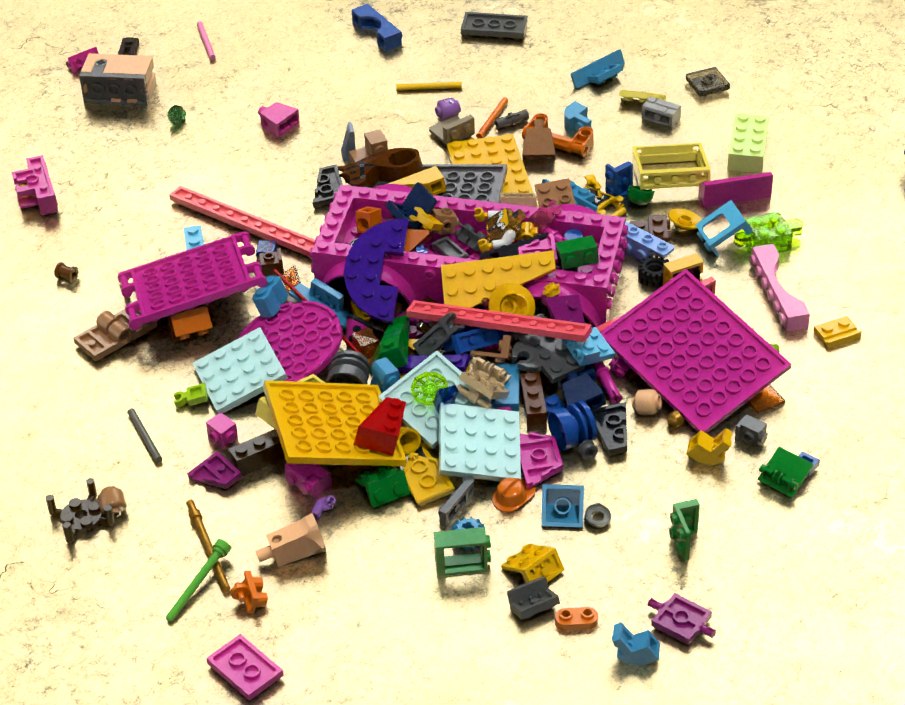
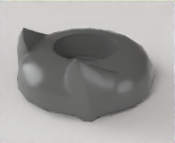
M600 503L591 504L585 510L584 521L593 527H604L611 520L610 510ZM599 514L603 517V520L596 521L592 518V515Z

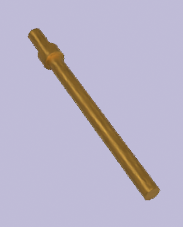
M190 499L186 502L189 518L195 524L208 558H210L213 554V545L202 522L203 516L200 510L196 508L194 501ZM218 560L213 569L222 591L228 592L231 588Z

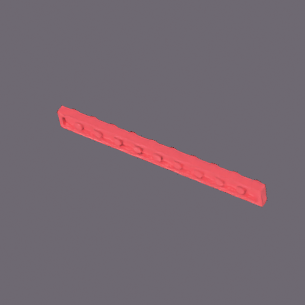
M179 186L169 194L170 200L269 241H276L277 244L310 257V249L315 245V240L183 186Z
M413 300L406 310L407 317L438 322L447 313L452 312L457 315L453 320V324L574 340L576 342H585L592 332L591 324Z

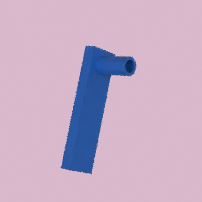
M478 328L451 335L452 340L443 345V349L446 352L455 351L456 354L497 344L500 340H503V335H512L510 331Z

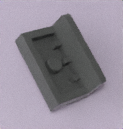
M544 576L507 591L510 610L521 619L531 618L536 613L550 610L553 606L560 604L559 596L549 589L547 579Z

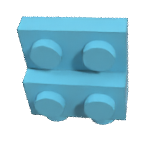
M596 327L592 328V332L585 342L562 339L563 344L568 348L580 366L614 358L615 352Z

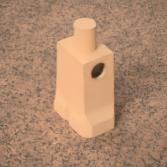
M310 513L297 522L267 534L269 546L256 550L255 553L259 563L274 557L278 567L302 558L326 551V546L313 513Z

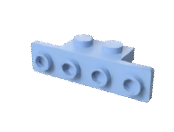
M625 221V225H628V234L625 236V239L628 240L627 250H624L625 253L641 261L645 257L648 259L651 255L653 257L654 254L665 258L674 251L675 246Z

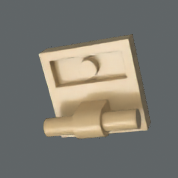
M471 370L470 372H462L459 379L471 386V388L467 389L461 384L456 388V391L465 396L466 400L475 406L479 405L487 410L492 408V404L483 399L484 395L489 399H507L510 391L505 389L503 383L496 380L492 381L489 379L490 376L483 371L475 372Z

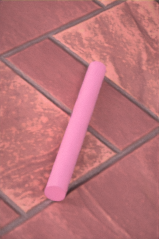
M199 21L197 22V27L210 60H215L216 56L204 25Z

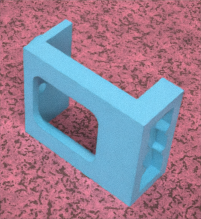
M732 200L695 224L699 230L697 235L702 242L706 240L704 243L705 247L709 252L713 251L716 256L719 254L715 247L741 229L747 235L753 232ZM724 215L729 222V226L713 238H708L703 228L719 216Z

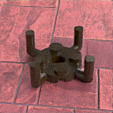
M93 478L86 480L89 493L87 499L73 498L63 509L56 508L53 495L46 496L49 514L60 517L67 543H72L76 535L87 534L86 531L92 528L94 531L100 525L113 526L115 523L112 506H104L105 517H103L99 503L95 501L97 491Z

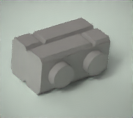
M651 96L642 105L643 120L673 128L680 120L681 105Z

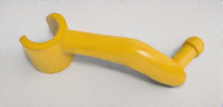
M595 175L584 176L587 181L586 186L594 185L598 197L602 198L600 191L602 186L596 181Z

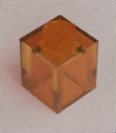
M369 327L352 333V344L367 359L372 358L379 345L377 337Z

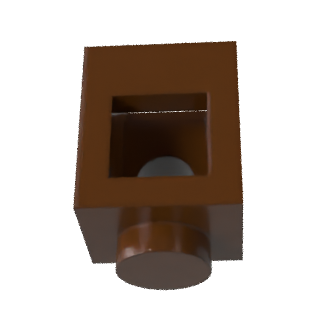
M277 248L276 252L260 253V258H256V261L262 266V274L264 276L276 275L273 269H276L280 274H284L281 248Z

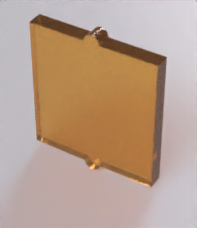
M770 384L747 403L759 414L784 404L785 399Z

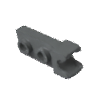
M447 313L433 328L413 344L419 355L433 354L452 339L451 335L459 334L464 330V325L453 326V320L457 317L455 313Z

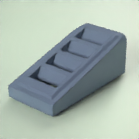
M352 122L347 124L341 148L343 161L350 160L349 151L356 150Z

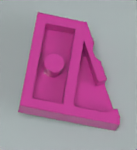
M550 233L544 240L536 239L530 244L518 247V255L554 250L555 263L558 264L554 234Z

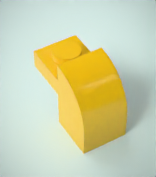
M725 428L713 438L700 430L689 440L686 455L704 464L716 465L723 462L726 451L732 445V431Z

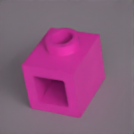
M220 412L206 422L208 437L213 443H217L222 448L238 438L236 423Z

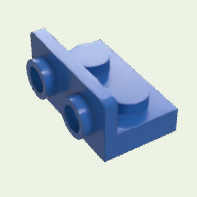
M627 161L615 168L610 164L605 165V192L614 197H626L629 185L633 186V164Z

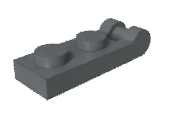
M464 476L461 486L452 492L445 504L440 506L438 515L441 526L447 528L475 495L473 476Z

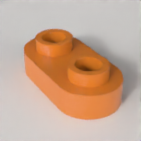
M592 607L562 608L555 614V625L557 628L565 631L592 629L597 626L599 615L597 610Z

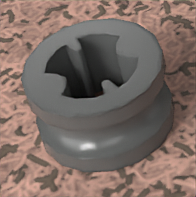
M585 440L578 446V452L583 459L590 460L597 455L598 448L592 440Z

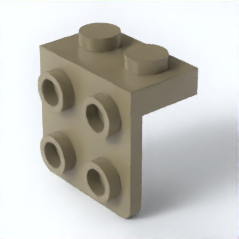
M471 114L461 119L451 117L429 127V132L445 145L453 141H461L475 134L474 117Z

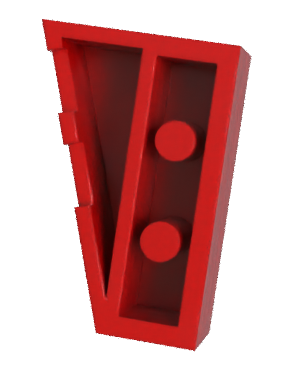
M386 397L359 425L354 446L393 456L406 402L397 398Z

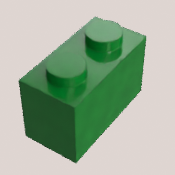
M592 235L556 242L557 257L562 270L599 263L598 247Z

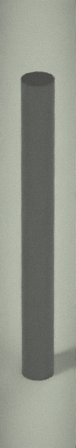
M130 408L127 411L129 417L154 461L160 463L162 461L160 453L135 409Z

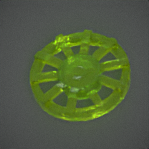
M424 372L414 378L411 385V393L413 398L422 405H436L447 397L448 383L446 378L437 372ZM442 382H443L444 385H445V386H437L438 384H440V383H442ZM414 389H422L416 393L414 391ZM438 389H445V391L442 394L438 391ZM423 394L424 396L420 399L418 395ZM439 395L440 397L435 400L434 396ZM426 398H431L432 401H426Z

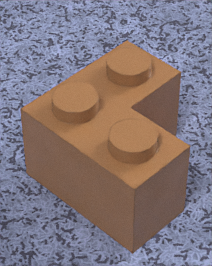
M381 129L364 133L365 147L349 151L350 164H354L375 153L388 150V142Z

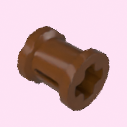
M59 262L54 270L56 278L62 277L68 279L71 283L77 279L79 273L77 267L66 266L63 262Z

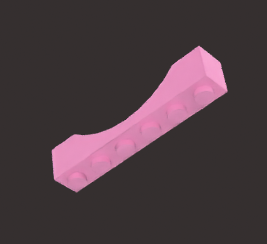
M774 244L752 247V255L749 257L750 264L754 266L756 276L760 278L762 288L766 290L768 300L772 302L774 312L779 316L780 324L784 326L787 332L807 329L809 327L810 313L805 303L787 293L776 279L775 274L779 265V253Z

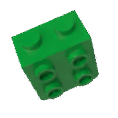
M378 466L377 470L372 472L370 470L363 471L355 478L356 483L366 488L370 505L373 508L411 494L405 472L397 467Z
M697 499L674 503L672 513H670L672 525L669 527V535L672 540H675L677 553L682 555L684 561L689 560L691 535L698 533L700 504Z

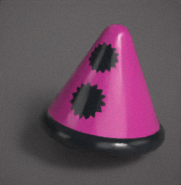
M355 315L346 316V339L353 345L375 332L374 327L364 319Z

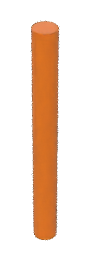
M506 97L501 99L476 134L478 139L483 138L508 102Z

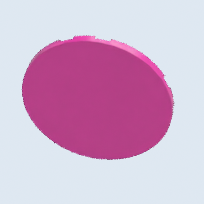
M302 301V303L293 304V302L280 305L279 311L273 317H261L259 315L245 327L238 337L239 339L260 327L288 377L284 381L297 382L312 374L317 375L331 362L332 357L340 348L343 332L341 323L333 310L318 302Z

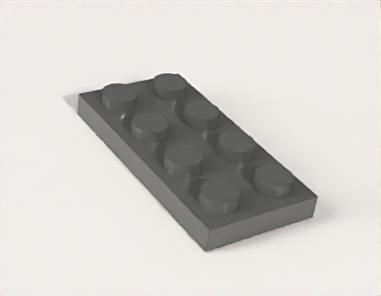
M465 12L460 29L461 35L524 39L528 16Z

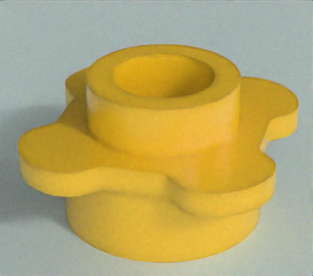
M552 282L544 286L545 290L542 291V294L546 295V297L556 296L561 292L559 289L560 284Z

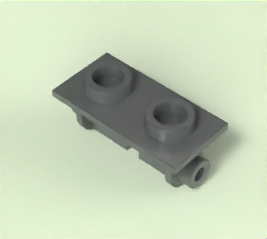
M458 222L461 228L455 232L456 239L467 244L474 251L481 252L477 242L488 237L480 231L475 233V229L468 223L463 225Z

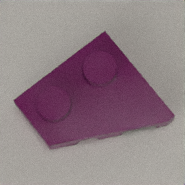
M218 451L187 473L188 478L192 481L228 489L242 478L241 472Z

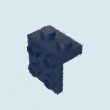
M417 182L402 205L389 200L385 206L390 211L389 214L395 219H409L408 228L419 230L423 224L419 221H413L409 217L410 215L417 217L418 212L414 207H420L425 213L430 214L437 200L421 183Z

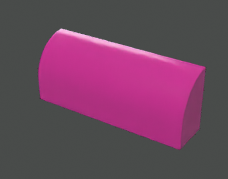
M771 172L701 182L699 184L698 198L703 208L724 205L730 200L733 203L771 198L773 174Z

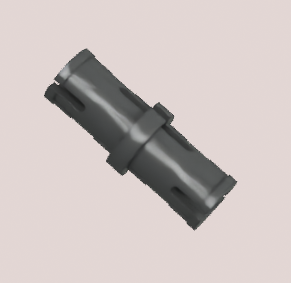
M526 109L516 113L511 112L507 116L495 119L494 123L497 129L509 125L514 126L518 122L528 120L529 113Z

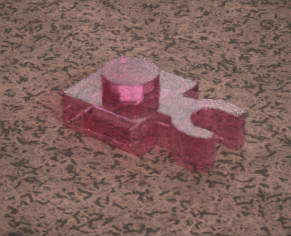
M551 200L548 208L545 209L541 206L529 217V221L543 232L556 221L554 215H559L562 212V206L560 205L554 209L553 207L556 205V202Z

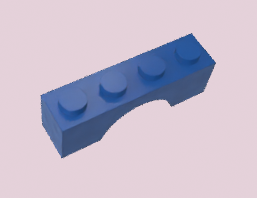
M368 3L351 10L352 23L360 30L371 29L377 31V44L383 50L389 51L402 45L403 35L401 30L397 29Z

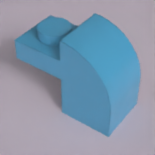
M574 101L565 108L564 128L567 132L571 133L574 130L578 132L582 127H591L592 120L588 118V107Z
M622 622L614 624L612 642L615 647H618L617 658L627 664L645 665L659 660L660 642L649 630L633 635Z

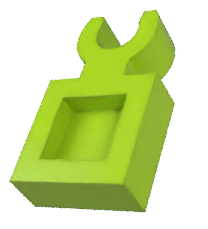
M205 382L187 387L186 392L179 391L173 394L176 399L174 404L177 408L184 406L186 403L192 406L208 401Z

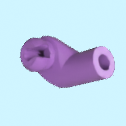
M328 495L315 502L311 511L315 520H319L322 512L330 510L335 506L336 498Z

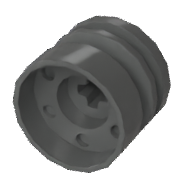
M352 350L340 351L332 357L326 383L368 384L371 369L370 362L359 352Z

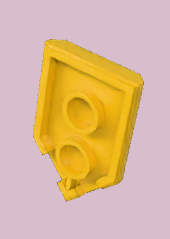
M410 452L403 471L405 472L409 490L419 506H423L452 494L455 487L448 475L439 474V460L433 457H422L418 453Z

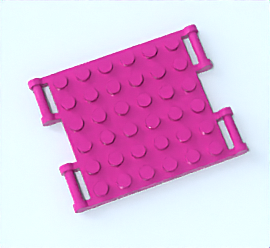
M245 231L120 272L117 277L122 286V296L129 297L132 295V292L136 291L138 301L129 303L125 307V311L130 319L129 327L132 330H137L142 324L156 322L166 316H174L177 312L192 310L195 306L209 304L213 300L227 298L231 294L245 292L255 286L265 287L267 279L262 274L261 264L259 262H252L245 265L242 257L245 254L247 256L255 254V248L250 242L249 233ZM242 242L244 246L239 247L237 243ZM249 273H254L256 277L250 278ZM132 278L133 283L128 284L129 279ZM141 310L142 315L136 316L137 311Z

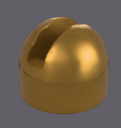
M674 410L667 416V423L672 428L679 427L684 423L683 417L677 410Z

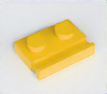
M848 316L814 326V333L822 343L826 344L827 348L861 338L862 332L857 330V326Z

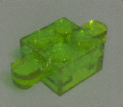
M780 212L745 218L753 232L747 235L741 229L734 234L733 242L737 247L751 246V248L774 244L778 253L789 251L792 247V237L802 235L803 221L798 218L784 220Z

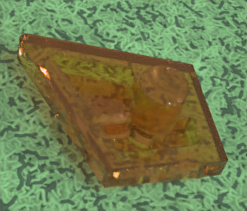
M293 265L281 274L294 287L301 283L296 265ZM284 283L286 290H290V288Z

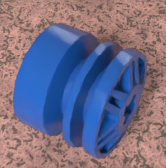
M578 401L575 404L568 405L566 409L562 407L548 413L549 430L551 436H555L560 450L565 451L577 447L578 442L581 444L585 440H596V422L589 406L584 401Z

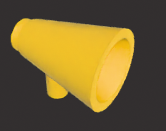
M401 426L398 438L404 454L408 455L419 448L421 436L417 430Z

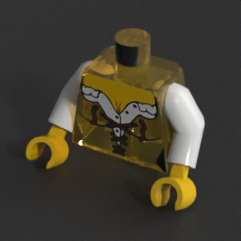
M480 207L474 209V217L478 222L488 218L485 221L488 241L480 239L477 242L482 253L490 251V248L495 250L503 245H510L521 235L520 222L526 217L521 209L513 212L509 208H504L502 210L488 211V213H484Z

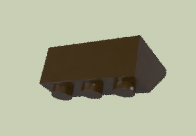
M275 429L221 451V454L241 472L242 477L285 458L277 430Z

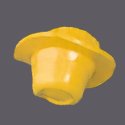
M504 283L492 292L488 308L489 311L534 317L535 300L525 287L515 283Z

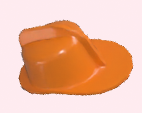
M507 478L502 480L497 486L492 501L498 510L503 512L515 511L535 495L536 488L534 486L527 489L524 479Z

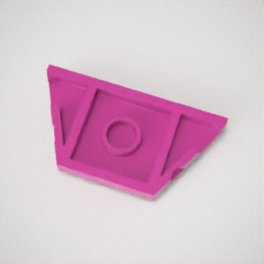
M530 432L529 435L520 433V463L527 489L536 486L563 470V463L555 436L540 435L534 432Z

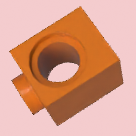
M364 207L355 211L356 227L359 233H364L373 226L382 223L381 208Z

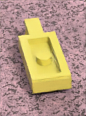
M629 90L619 91V96L623 97L624 101H633L634 98L640 99L639 102L645 103L650 96L666 101V95Z

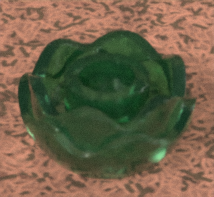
M173 105L168 110L167 117L171 124L180 126L186 120V111L181 106Z

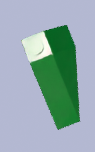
M404 315L394 318L393 324L388 325L371 359V369L374 361L385 357L396 368L407 365L410 317Z

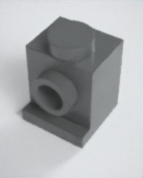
M746 414L736 425L735 441L743 440L758 447L761 443H765L768 437L766 432L767 423Z

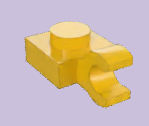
M414 207L418 215L417 217L410 215L411 220L421 222L423 224L422 227L431 232L432 230L440 231L442 229L443 223L432 215L425 213L422 208Z

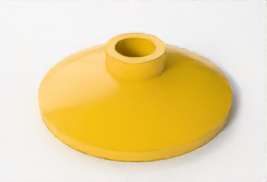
M676 208L668 213L670 221L682 230H696L698 228L695 224L702 220L697 214L686 209Z

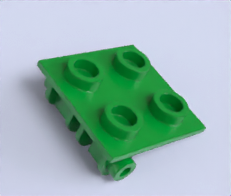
M778 446L766 465L762 464L759 471L761 474L757 480L793 498L814 464Z

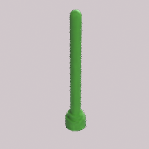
M218 539L215 542L212 550L213 554L166 615L167 621L172 622L219 558L228 555L231 551L229 543L222 539Z

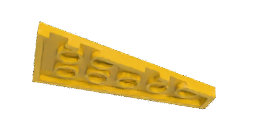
M554 250L441 265L444 304L468 308L481 306L489 302L492 292L499 285L515 283L524 286L523 284L555 272Z

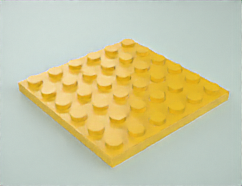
M264 380L263 389L287 463L392 467L406 465L407 459L399 438L393 456L354 446L359 425L381 403L378 396L382 393L378 385Z

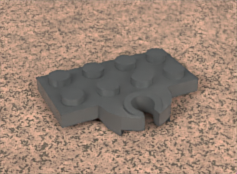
M543 313L534 316V317L546 318V317L543 315ZM510 332L517 341L512 349V362H516L520 357L527 358V360H520L517 364V368L527 373L542 371L550 382L554 384L565 379L570 372L578 373L585 369V366H580L576 359L573 358L571 352L563 344L562 339Z

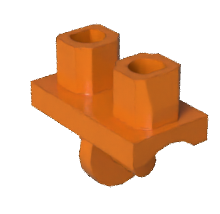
M244 571L245 579L241 583H235V586L230 590V594L233 599L240 602L244 601L248 614H254L256 607H266L268 596L267 593H257L262 592L263 589L262 577H252L251 571Z

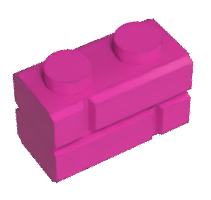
M287 463L285 465V478L287 482L298 486L305 495L309 494L317 498L332 485L331 473L318 464Z

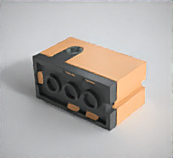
M89 53L79 75L84 103L148 106L156 86L155 72H152L154 69L153 56Z

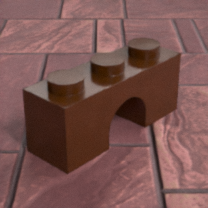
M540 373L520 374V393L525 409L527 431L547 430V411Z

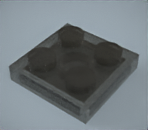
M717 67L686 74V81L699 97L730 89V83Z

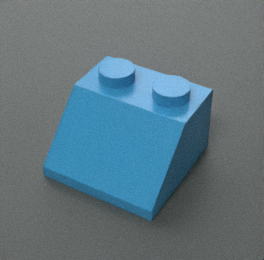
M542 484L541 526L583 527L584 485Z

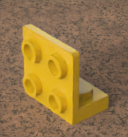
M532 543L523 546L520 552L509 556L506 562L501 565L502 570L522 573L525 583L542 576L549 582L565 570L556 548L534 545Z

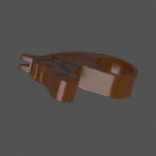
M404 147L381 151L365 157L354 164L338 167V170L343 172L340 174V177L344 178L345 183L351 186L368 188L372 187L378 180L396 181L421 172L424 169L419 151L414 148Z

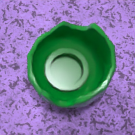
M630 185L627 190L628 198L636 205L649 204L655 193L652 189L640 190L639 186Z

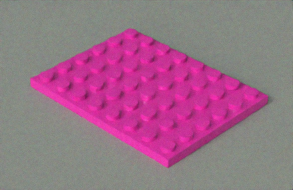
M687 269L683 270L600 332L613 351L652 389L656 390L697 432L702 430L706 434L790 370L792 365Z

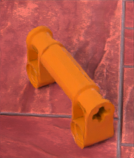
M544 113L535 114L523 128L522 139L525 140L527 128H534L535 119L544 120V128H548V116ZM591 127L580 128L573 138L552 133L554 148L570 154L576 153L580 154L581 157H586L594 146V131Z

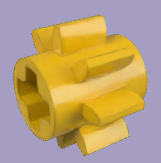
M522 222L521 227H516V239L521 240L534 237L538 234V227H535L532 222Z

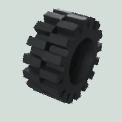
M652 255L649 256V259L647 257L643 258L638 265L639 281L643 282L645 286L648 284V287H652V285H655V288H658V285L662 287L663 264L669 262V260H664L662 257L658 258V255H655V258Z

